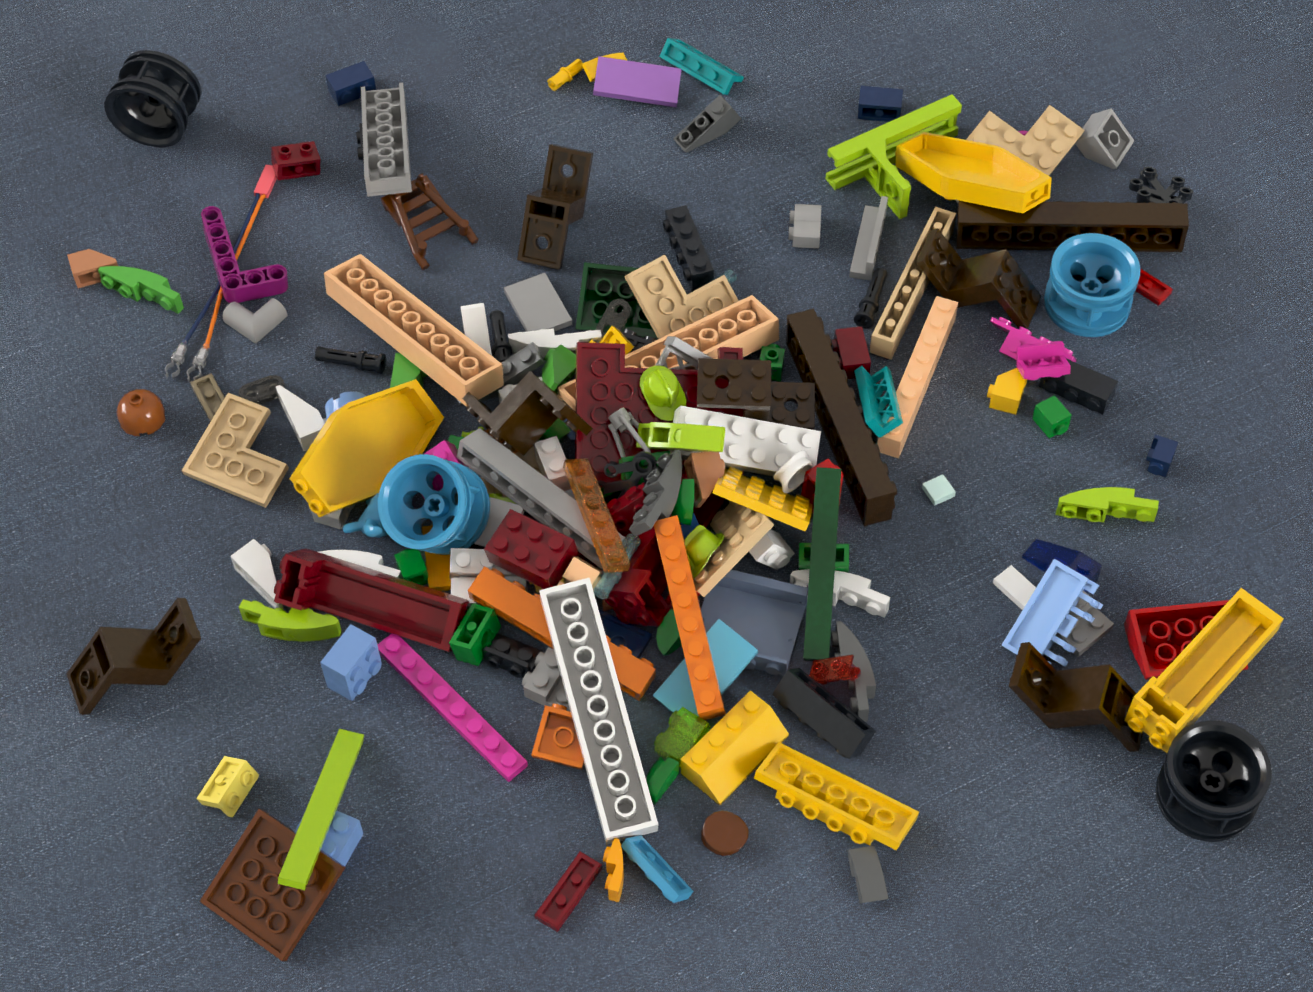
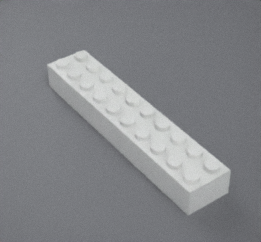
M590 577L539 590L541 604L606 845L612 844L614 838L623 841L626 838L658 831V821Z

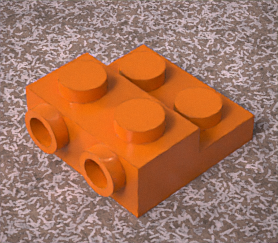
M552 704V707L545 705L531 756L582 770L584 760L571 712L567 711V707L563 705Z

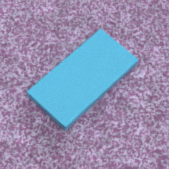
M718 619L707 632V637L722 695L756 656L758 649ZM684 658L653 694V698L693 729L700 721Z

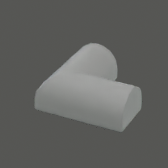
M271 298L255 313H252L238 302H231L223 311L222 316L223 321L256 344L288 315L284 306L278 300Z

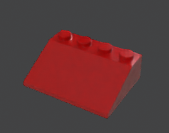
M1229 600L1129 610L1124 627L1129 647L1145 680H1150L1153 676L1157 679Z

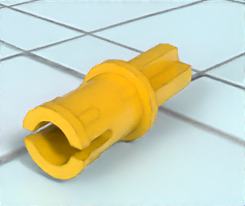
M576 59L566 68L561 67L557 74L547 80L548 86L553 91H556L566 82H571L572 77L583 69L582 61Z

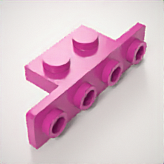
M992 317L990 320L992 325L1008 332L999 352L1016 361L1018 346L1052 342L1042 336L1039 339L1031 336L1032 332L1021 326L1019 329L1012 327V322L1003 317H999V319ZM1064 347L1065 358L1076 362L1075 357L1072 356L1073 352Z

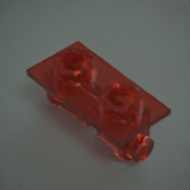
M854 655L813 660L809 676L817 683L825 685L828 682H835L840 679L856 680L860 677L861 671L859 667L852 664Z

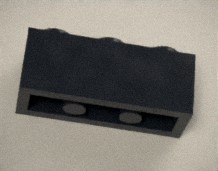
M1068 359L1067 361L1071 365L1070 374L1057 378L1050 376L1040 378L1039 387L1102 415L1114 397L1118 384L1117 380Z

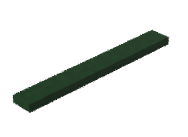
M817 467L803 661L829 663L841 469Z

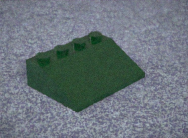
M584 262L575 329L581 331L601 330V333H607L613 325L622 332L624 329L634 331L638 337L650 336L658 339L624 277L638 268Z

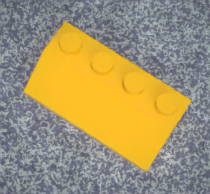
M750 690L681 758V774L717 804L721 805L765 760L778 742L782 743L789 736V733L771 706Z

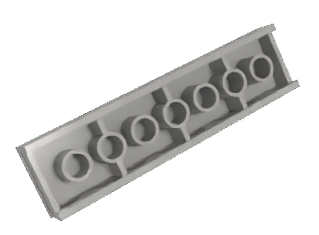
M399 83V88L366 91L365 86L361 87L364 178L367 197L412 192L404 85Z

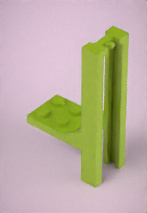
M951 94L829 148L827 155L829 158L832 157L834 159L836 169L827 172L825 179L836 190L864 177L880 197H888L887 205L899 219L906 217L911 185L907 179L901 176L897 167L892 165L896 163V146L922 132L948 137L957 136L959 128L956 123L958 114L961 113L962 104Z

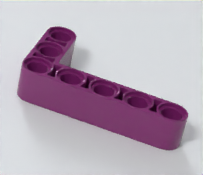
M208 206L202 210L203 231L224 299L228 303L255 300L282 294L287 291V270L282 265L276 264L240 272L221 210L215 206Z

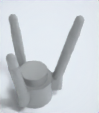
M623 407L608 417L611 422L608 428L613 434L621 458L626 457L617 432L618 429L621 433L628 429L644 451L651 453L645 442L632 427L634 425L638 429L639 423L630 412H627Z

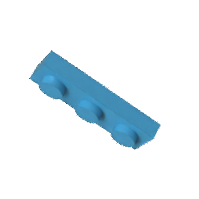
M642 835L626 838L622 843L621 847L627 853L628 858L637 863L644 871L645 876L661 889L665 898L676 903L688 899L694 892Z

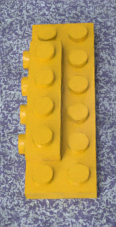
M780 742L775 745L754 776V779L777 790L775 798L779 800L782 806L786 808L794 807L802 811L806 818L810 820L818 819L826 823L831 831H842L848 834L857 844L865 843L870 846L875 839L897 851L919 815V811Z

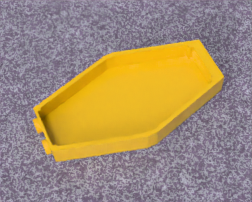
M922 132L896 146L895 166L947 200H959L1025 213L1050 198L1052 178L1004 148Z
M417 379L348 402L329 416L289 479L292 481L295 490L302 494L308 502L311 511L317 514L319 518L370 499L379 493L383 480L397 463L410 456L423 454L444 416Z

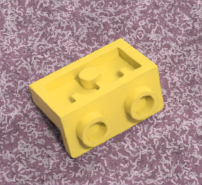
M224 756L200 792L197 800L202 805L219 808L228 817H233L255 784L259 774L246 760Z

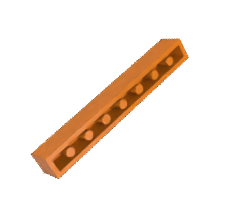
M678 516L657 520L654 524V529L699 718L703 721L726 715Z
M484 566L468 589L469 598L481 606L494 609L496 615L554 649L540 595L528 593L525 591L526 588L519 582H510L504 578L505 575L495 568L490 570ZM606 635L620 689L640 701L656 677V669L653 668V663L645 658H636L632 655L630 649L623 645L618 647L610 642L611 639Z

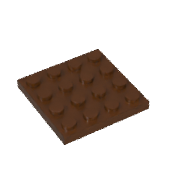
M258 809L200 902L278 959L287 961L346 867L320 850L305 890L278 884L279 874L296 832L265 810Z

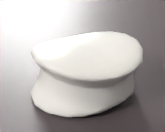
M804 450L797 452L775 473L773 478L781 482L784 493L792 492L798 488L804 481L805 472L813 468L812 462L807 459V452Z

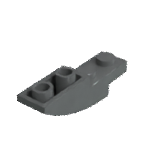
M534 342L501 362L504 386L518 384L529 371L532 372L545 363L538 346ZM504 386L479 400L482 402L497 397L498 390ZM458 400L460 406H465Z
M679 450L661 455L656 461L658 464L656 469L647 476L646 479L648 481L642 489L647 494L643 500L644 505L633 516L634 522L629 528L634 536L652 529L657 520L670 517L677 501L681 484L682 459Z
M836 621L835 631H831L832 647H837V653H834L835 669H840L841 678H847L848 690H853L854 697L850 698L851 711L867 722L869 714L868 699L874 698L876 691L874 673L858 639L842 621Z

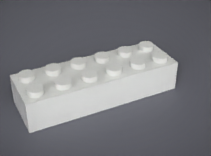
M680 406L674 411L673 423L726 428L723 452H719L720 458L725 463V468L731 466L741 471L774 476L793 455L801 450L807 452V459L812 462L813 467L817 464L821 431ZM679 450L681 452V459L685 461L691 453H698Z

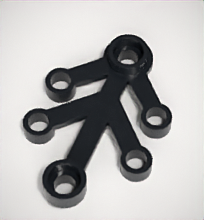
M1144 167L1140 172L1139 179L1133 178L1129 183V189L1137 192L1136 199L1139 202L1185 203L1192 199L1193 190L1184 187V178L1172 177L1170 186L1164 189L1157 180L1158 174L1153 167ZM1179 190L1178 197L1176 199H1171V196H1173Z
M642 451L637 453L633 460L619 464L615 461L608 462L604 467V473L609 478L616 477L618 473L634 472L629 479L609 483L601 480L597 481L592 488L593 494L597 497H603L607 493L622 491L618 497L620 498L631 487H637L642 477L646 484L648 481L646 479L647 476L656 469L655 457L649 452ZM641 460L648 461L649 466H643ZM608 467H614L616 469V472H610ZM597 486H602L604 492H599ZM604 513L600 517L602 521H604Z

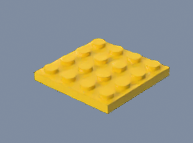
M731 466L728 469L725 468L723 476L718 478L712 492L713 494L806 532L813 504L809 503L810 499L798 494L794 497L784 493L782 487L774 485V487L765 485V481L759 477L751 476V478L742 475L743 472Z

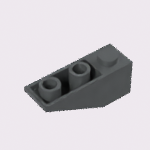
M719 95L673 139L687 153L726 134L742 118Z

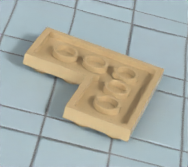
M1049 105L1025 136L989 111L966 140L1004 148L1050 176L1085 130Z
M665 255L624 276L658 339L739 301L725 275L687 295Z
M228 393L183 467V474L266 508L289 469L286 463L250 449L271 413L269 408Z
M729 501V505L723 511L721 510L714 515L710 526L716 534H724V540L713 552L702 571L694 578L696 590L703 597L774 526L766 515L733 501Z

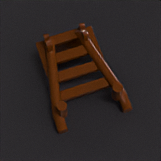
M423 173L411 181L412 192L388 194L381 198L385 211L390 213L399 227L402 226L413 257L422 270L430 266L425 259L427 243L425 241L457 225L459 227V234L461 236L466 235L472 245L479 241L469 226L468 220L462 219L443 200L427 175L424 176ZM430 201L436 205L411 219L407 217L406 213ZM443 213L448 217V219L414 235L412 229Z

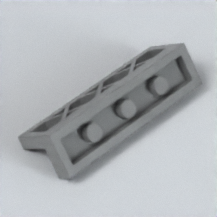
M881 196L879 207L865 205L849 277L869 281L872 279L886 218L888 197Z

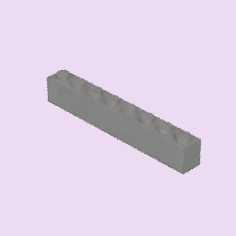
M479 428L460 440L457 459L513 502L521 506L543 525L574 539L578 551L602 569L621 555L625 541L624 536L532 468L528 463L520 459L491 435Z

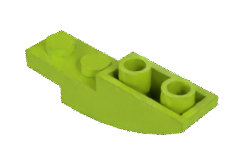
M650 422V424L639 423L638 434L649 449L723 452L726 428L696 424ZM637 442V443H636V448H641V449H643V448L639 445V443Z
M1092 488L1060 497L1055 515L1065 518L1084 519L1090 522H1104L1106 515L1116 518L1137 519L1142 522H1154L1159 501L1134 497L1135 489Z
M245 599L242 600L239 606L243 620L257 624L262 636L302 642L339 637L342 633L339 619L330 614L316 613L310 608L302 611L291 608L289 613L281 608L273 609L264 606L261 602H251Z

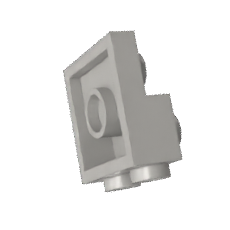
M1082 599L1079 600L1076 607L1083 612L1086 611L1095 618L1094 621L1090 623L1070 611L1069 614L1078 619L1070 635L1066 638L1058 632L1056 634L1057 637L1077 648L1073 653L1077 657L1081 656L1111 631L1114 623L1104 614Z
M548 647L545 653L540 652L537 655L534 671L532 673L528 671L522 680L524 696L543 706L552 707V704H559L567 707V711H570L554 649Z

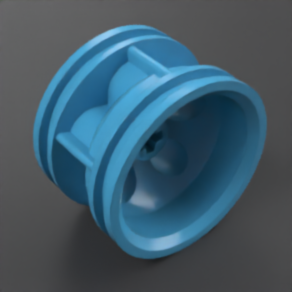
M1086 233L1065 240L1054 252L1050 267V278L1044 295L1045 309L1051 320L1063 330L1083 337L1105 336L1121 328L1129 317L1133 303V294L1136 291L1140 277V264L1137 256L1125 243L1104 234ZM1080 274L1084 280L1078 282L1072 276ZM1102 277L1108 280L1109 282L1101 284V282L1096 278Z
M419 454L400 461L386 475L379 491L378 513L387 534L400 545L429 553L450 555L451 548L467 549L482 535L489 519L490 499L484 482L469 467L434 455ZM438 474L442 476L444 482L443 488L440 491H436L432 484L434 477ZM456 492H458V505L454 499ZM421 493L425 498V503L421 508L414 509L412 506L413 496ZM454 517L451 525L447 528L448 521ZM431 519L433 527L430 532L423 535L421 533V525L425 520Z

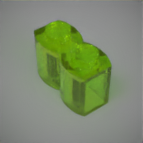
M684 707L672 713L668 724H670L668 729L664 733L661 732L654 741V751L665 760L670 757L678 761L680 769L681 758L711 728L707 721Z

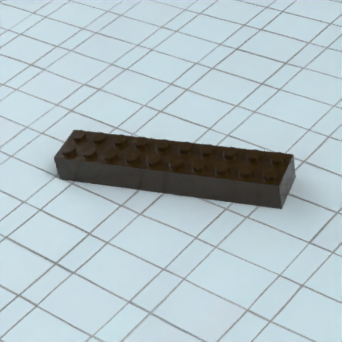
M959 201L956 249L1056 250L1061 243L1073 236L1097 233L1122 241L1133 252H1182L1189 227L1188 204L1176 202L1113 203L1057 201L1042 202L1025 213H1018Z
M814 308L787 315V348L802 383H815V413L835 460L843 473L844 481L863 525L868 526L892 519V512L895 509L894 498L897 495L896 485L894 481H890L887 464L880 459L879 446L877 443H873L871 429L864 423L862 408L856 405L854 390L852 387H848L846 372L844 369H840L838 354L836 351L833 352L831 348V339L829 334L824 332L822 318L820 316L817 317Z

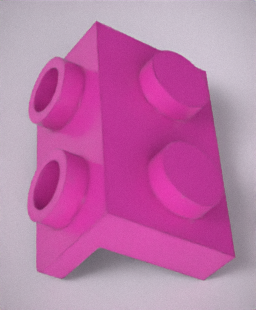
M1062 341L1017 347V369L1023 379L1037 380L1041 377L1049 376L1057 378L1070 374L1071 365L1064 356V343Z

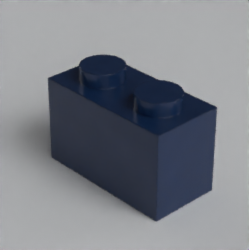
M365 61L325 75L328 90L338 106L361 98V87L365 86L366 91L376 90L374 76Z
M861 86L857 119L890 122L901 117L903 89Z

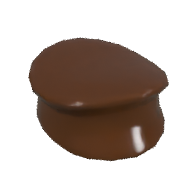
M724 810L714 812L708 816L701 830V840L705 847L721 856H728L738 852L747 842L749 835L745 822L739 816Z

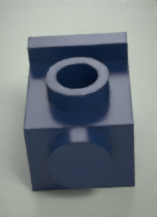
M1155 434L1146 461L1150 462L1147 471L1154 475L1166 477L1178 442Z

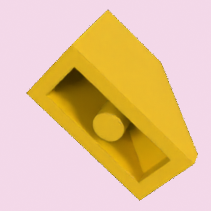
M1017 368L998 375L995 385L990 384L987 398H991L989 408L1017 414L1028 380L1023 379Z

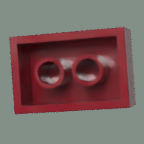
M512 509L508 511L484 548L490 563L543 589L557 586L573 557H576L579 553L574 539Z

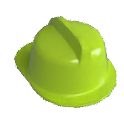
M658 365L649 367L643 372L640 378V388L651 411L661 420H673L674 411L680 406H686L685 394L677 377L670 369Z
M697 525L684 540L693 579L702 571L713 552L724 540V534L714 535L702 525Z

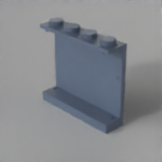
M731 569L704 598L701 612L706 633L720 619L758 649V653L745 667L746 669H758L766 671L771 675L779 674L784 676L788 670L807 605L808 588Z

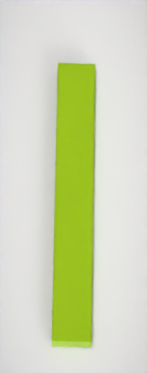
M343 729L338 730L279 874L278 884L301 890L306 889L363 744L364 734Z

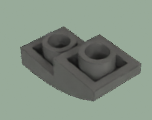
M869 846L847 850L851 876H855L859 903L888 899L885 879L875 847Z

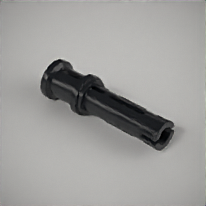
M876 268L874 270L866 296L859 302V312L854 316V322L859 327L870 328L874 324L873 317L879 310L878 300L888 276V272L883 268Z
M496 310L491 312L489 316L494 341L491 351L495 359L501 363L511 356L512 347L507 342L504 313Z
M318 346L315 351L316 361L355 366L359 371L367 369L383 374L386 367V355L383 353L375 355L369 354L365 350L356 353Z

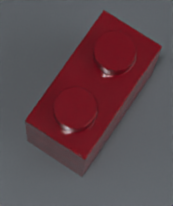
M862 326L835 329L834 339H831V348L833 352H837L840 369L845 370L847 379L856 378L854 370L860 366H863L870 374L871 360Z

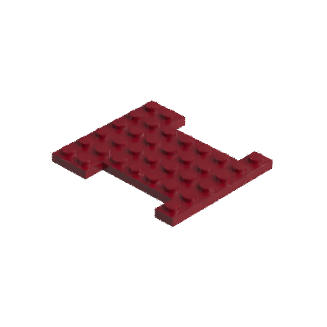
M576 343V413L593 429L587 436L580 430L575 433V487L587 481H590L593 487L600 480L606 483L622 480L621 473H618L614 478H609L604 473V467L608 462L615 461L619 464V459H621L613 434L608 428V425L611 424L608 417L624 407L638 423H673V420L665 421L659 419L651 411L640 388V378L648 368H625V344ZM719 347L718 359L743 360V348ZM670 369L677 377L685 394L686 407L743 417V409L697 407L698 370ZM721 378L716 380L715 385L723 389L729 383ZM632 425V427L638 433V429L634 425ZM619 429L617 430L626 457L635 456L637 453L644 451V449L636 448L637 441L628 429L622 433ZM650 449L651 453L669 451L665 449ZM608 467L610 472H616V469L614 467Z

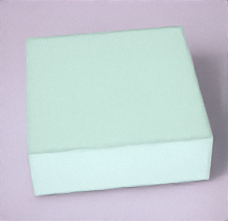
M944 475L922 483L923 491L934 506L955 497L956 492Z

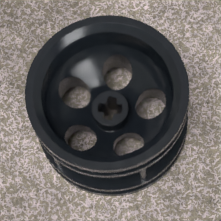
M137 51L126 58L119 72L118 82L111 87L104 102L105 113L118 131L135 142L159 148L173 146L181 140L188 125V116L195 111L202 94L201 85L195 74L176 58L158 51Z
M1216 720L1194 723L1179 732L1170 745L1165 762L1156 781L1155 793L1159 809L1165 819L1175 829L1193 839L1206 842H1220L1234 838L1251 824L1259 804L1269 788L1272 775L1269 757L1261 743L1252 734L1237 725ZM1215 760L1228 765L1229 771L1223 774L1214 771L1212 762ZM1183 763L1195 765L1199 772L1198 775H1189L1185 771ZM1231 786H1238L1244 790L1245 795L1235 797L1230 795L1227 789Z

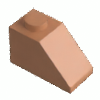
M91 249L67 255L77 288L100 283L101 277L98 272L100 267L118 266L115 258Z
M719 452L691 453L684 462L687 478L694 479L695 508L702 506L713 491L718 478H721L725 472V463L720 458Z

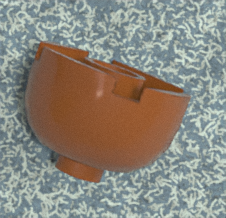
M135 389L126 393L119 401L117 417L121 428L127 434L140 436L139 433L147 432L149 435L160 429L165 422V409L162 401L155 393L146 389Z

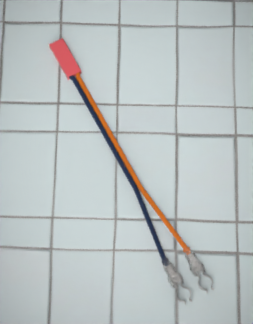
M265 165L254 190V202L233 247L236 261L264 198H269L277 177L272 165ZM219 281L188 334L178 344L176 351L172 353L170 357L171 363L165 367L166 378L169 377L167 370L174 365L177 366L178 370L172 373V378L180 374L179 366L185 361L188 341L218 294L206 341L203 347L199 349L198 354L194 356L192 360L193 367L187 370L188 382L191 381L189 374L195 371V369H199L200 373L193 377L194 380L202 377L201 370L207 364L209 344L223 296Z

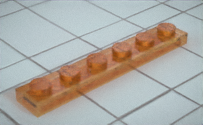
M588 458L564 460V471L604 573L629 571L630 561Z

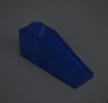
M1038 539L1022 555L1023 559L1045 573L1052 561L1056 559L1095 583L1098 581L1102 568L1100 563L1080 551Z

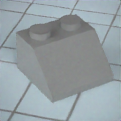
M1112 108L1090 116L1082 128L1085 130L1075 144L1085 158L1111 169H1116L1130 149L1134 139Z

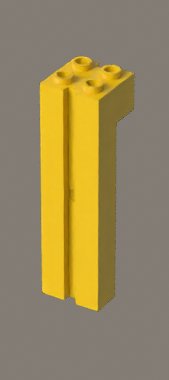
M1240 588L1157 679L1153 676L1133 697L1124 721L1135 732L1142 733L1144 731L1150 736L1149 741L1154 747L1168 753L1170 745L1177 734L1198 720L1275 635L1284 618Z

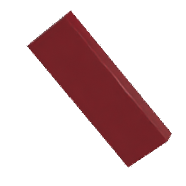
M580 851L535 913V919L558 932L603 869L602 864Z

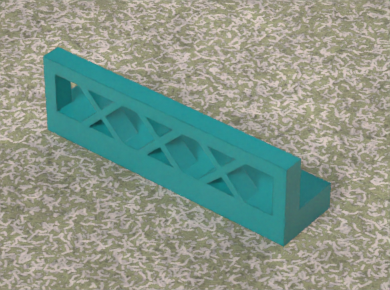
M667 38L659 56L724 95L729 94L734 82H742L744 76L680 39Z
M863 366L854 370L865 422L881 438L903 424L891 371L885 366L871 376ZM883 379L880 384H876V382ZM886 390V393L884 394V396H883V397H880V396L882 395L883 391ZM889 404L888 408L886 410H883L885 406ZM890 417H894L893 420L887 423Z

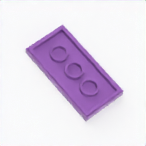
M598 56L593 95L677 107L681 69Z

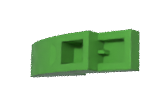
M104 266L98 269L101 283L107 289H113L125 298H131L138 302L144 297L146 300L154 301L164 309L172 310L177 314L184 308L180 294L171 290L168 279L147 270L124 266Z

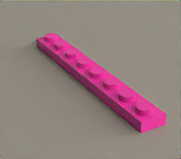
M391 633L377 644L379 654L508 782L528 767V762L400 636Z

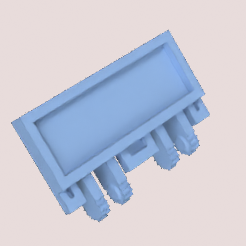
M1054 559L1002 643V646L1018 655L1020 644L1030 642L1042 656L1045 654L1066 667L1068 661L1049 650L1053 643L1056 642L1068 652H1075L1077 648L1060 639L1056 634L1058 632L1066 638L1070 635L1078 619L1069 614L1070 611L1090 623L1094 621L1095 618L1086 611L1083 612L1076 605L1082 599L1088 602L1090 606L1101 609L1103 604L1082 592L1085 589L1094 595L1099 585Z

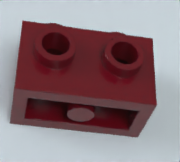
M314 141L272 147L271 163L277 180L320 175L321 159Z
M645 483L637 487H631L625 495L611 500L605 506L604 521L625 538L632 534L629 528L634 522L633 516L644 505L643 500L647 494L642 489Z

